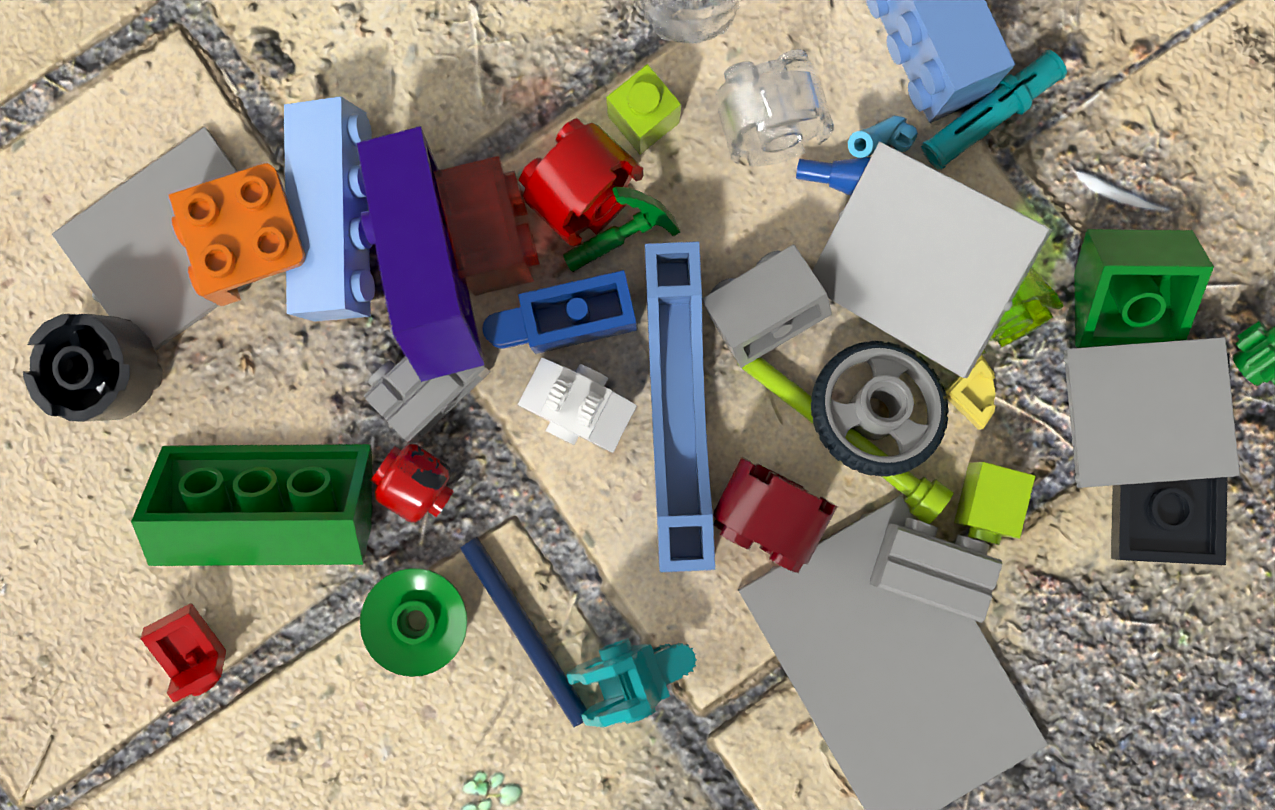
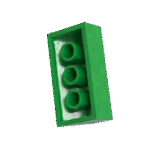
M371 444L162 446L131 520L148 566L363 565L372 527Z

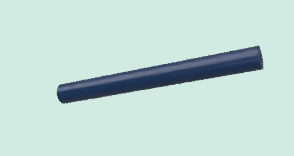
M479 538L472 539L460 547V550L573 728L583 723L581 715L587 710L586 706L572 684H569L565 673Z

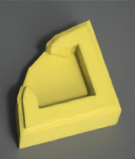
M982 355L977 360L968 378L958 376L945 389L947 395L945 398L978 430L984 429L995 412L996 406L994 405L996 394L993 379H995L994 372Z

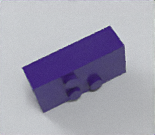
M421 126L357 142L369 207L368 211L361 212V220L369 244L376 245L391 331L421 382L484 366L483 353L446 185Z

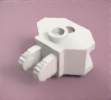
M541 358L518 403V406L549 421L550 423L546 431L572 445H575L578 437H581L611 453H614L631 416H633L637 408L636 404L604 387L608 378L603 374L582 364H579L576 372L545 358Z

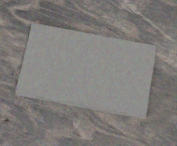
M902 496L896 497L869 514H863L859 520L819 542L808 565L803 564L799 573L789 571L780 565L774 566L766 574L738 589L864 810H940L1048 746L975 620L870 584V578L889 524L904 527L906 518L915 519L913 514L909 512L910 509Z

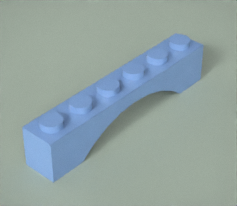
M699 241L645 244L660 572L715 570L713 512L704 396Z

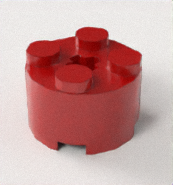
M575 118L561 128L556 136L555 141L557 144L543 159L538 157L527 164L518 179L525 187L523 194L525 203L570 246L580 245L582 238L579 234L588 228L595 234H598L627 205L617 202L612 190L614 187H627L632 178L637 182L642 180L644 176L643 167L599 125L594 123L585 125L578 118Z

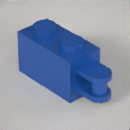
M624 270L518 294L521 307L489 315L482 327L485 338L496 348L506 349L529 343L530 348L535 354L637 331L635 314Z

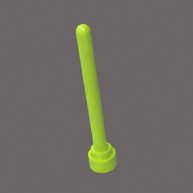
M762 357L742 367L749 375L813 423V416L811 415L812 399L811 395ZM851 428L846 433L845 438L856 448L868 454L888 456L855 429ZM909 471L894 476H881L906 496L904 502L911 506L909 512L927 524H930L942 512L953 495V492L937 479L931 482L927 478L922 477L919 480Z

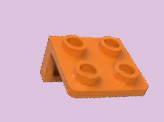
M263 163L168 195L175 214L172 217L175 234L180 243L186 248L191 263L188 266L190 281L199 296L221 307L241 300L237 287L300 267L305 262L306 255L279 173L270 164Z

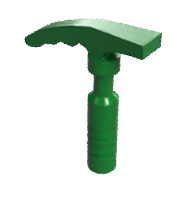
M614 187L612 190L618 203L622 205L628 204L632 208L638 207L640 211L633 215L634 219L620 227L612 226L583 242V244L563 254L564 260L569 269L574 272L623 245L625 239L638 231L645 233L655 225L663 227L672 236H675L681 232L674 216L660 201L645 193L626 187Z

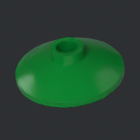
M403 569L381 579L367 595L360 614L361 637L370 656L384 669L402 676H424L440 670L457 655L467 633L468 615L461 594L444 576L427 569ZM414 610L421 611L426 616V625L421 630L414 629L409 624V615Z

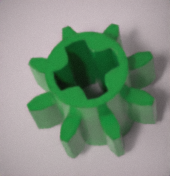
M1258 321L1238 335L1240 340L1236 342V346L1240 350L1233 354V361L1242 375L1252 384L1260 386L1264 382L1267 383L1271 380L1275 385V326L1267 329L1261 321Z

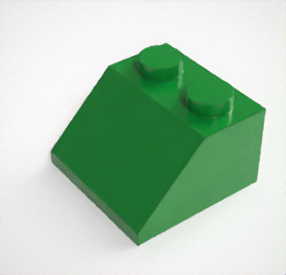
M1086 230L1074 272L1076 348L1187 340L1214 268L1193 230Z

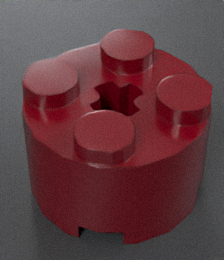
M741 457L713 512V517L716 518L713 525L721 530V536L745 549L750 550L753 542L760 544L759 548L770 554L769 559L789 571L799 573L803 564L808 565L838 506L824 497L820 496L818 498L808 493L809 491L803 488L804 486L758 463L755 465L750 460Z

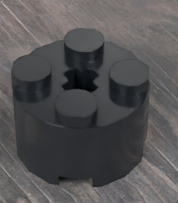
M61 314L44 322L30 337L28 345H34L30 356V371H23V379L31 399L45 414L52 417L59 416L68 421L77 422L120 420L138 412L151 398L153 390L157 389L162 382L163 369L158 363V357L150 338L128 319L93 314Z

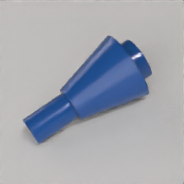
M871 157L836 160L833 163L799 159L796 179L829 184V187L851 196Z

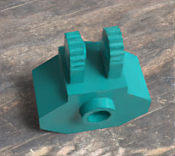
M623 639L599 649V657L577 665L566 673L569 684L581 682L582 685L598 682L604 700L589 707L581 716L584 725L603 728L621 722L626 724L633 723L656 712V705L661 700L670 697L666 685L683 678V675H689V672H693L697 659L695 658L696 653L693 652V648H690L688 644H665L652 648L651 644L631 645L629 639Z

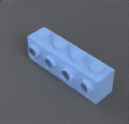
M341 96L284 104L285 194L306 255L305 262L300 267L286 271L287 314L314 322L371 317L370 301L375 293L374 280L370 273L369 249L372 245L367 240L361 220V212L368 211L369 207L357 148V142L372 138L371 125L367 118V112Z

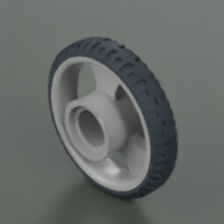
M870 341L857 343L845 348L824 366L813 387L811 415L813 416V424L816 433L819 434L820 441L825 448H828L829 453L835 459L862 474L894 476L918 467L936 451L947 429L949 418L947 416L949 413L948 400L945 398L947 395L943 384L939 382V376L921 356H916L914 351L906 347L902 348L899 344ZM868 362L873 372V378L853 396L849 404H841L831 399L834 386L841 374L856 364ZM903 373H907L916 382L924 396L927 407L926 425L917 424L909 419L913 411L914 400L909 387L899 379ZM870 398L879 399L887 406L889 418H882L874 413L870 405ZM853 428L869 440H879L891 435L898 444L899 454L894 456L868 454L853 446L845 438L846 433Z

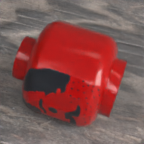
M408 444L402 450L394 446L371 479V482L377 485L374 494L375 499L411 523L420 521L427 512L437 518L454 493V490L446 486L451 476L450 467L417 444Z

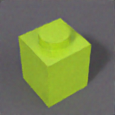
M648 64L606 97L608 117L640 155L680 123L682 104Z
M986 462L968 463L954 523L970 527L969 538L995 545H1000L1002 536L1020 539L1035 475Z

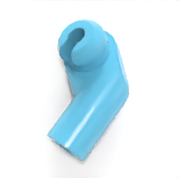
M892 116L867 129L852 133L848 140V149L853 156L864 158L873 155L878 143L882 142L888 146L892 145L900 152H905L915 142L918 132L914 126L906 123V118Z

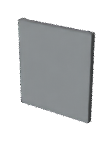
M1225 337L1064 350L1063 361L1065 362L1077 488L1240 476Z

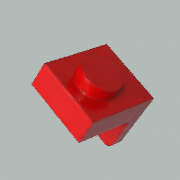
M192 603L143 628L140 639L171 678L167 695L173 702H177L191 694L199 696L209 691L222 676L226 649Z

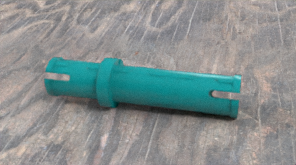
M1045 50L1041 56L1014 76L1007 74L997 85V89L965 111L929 140H925L922 143L921 149L927 160L936 169L942 170L948 163L983 139L1015 113L1018 115L1025 113L1032 107V100L1066 77L1067 69L1063 60L1054 51Z

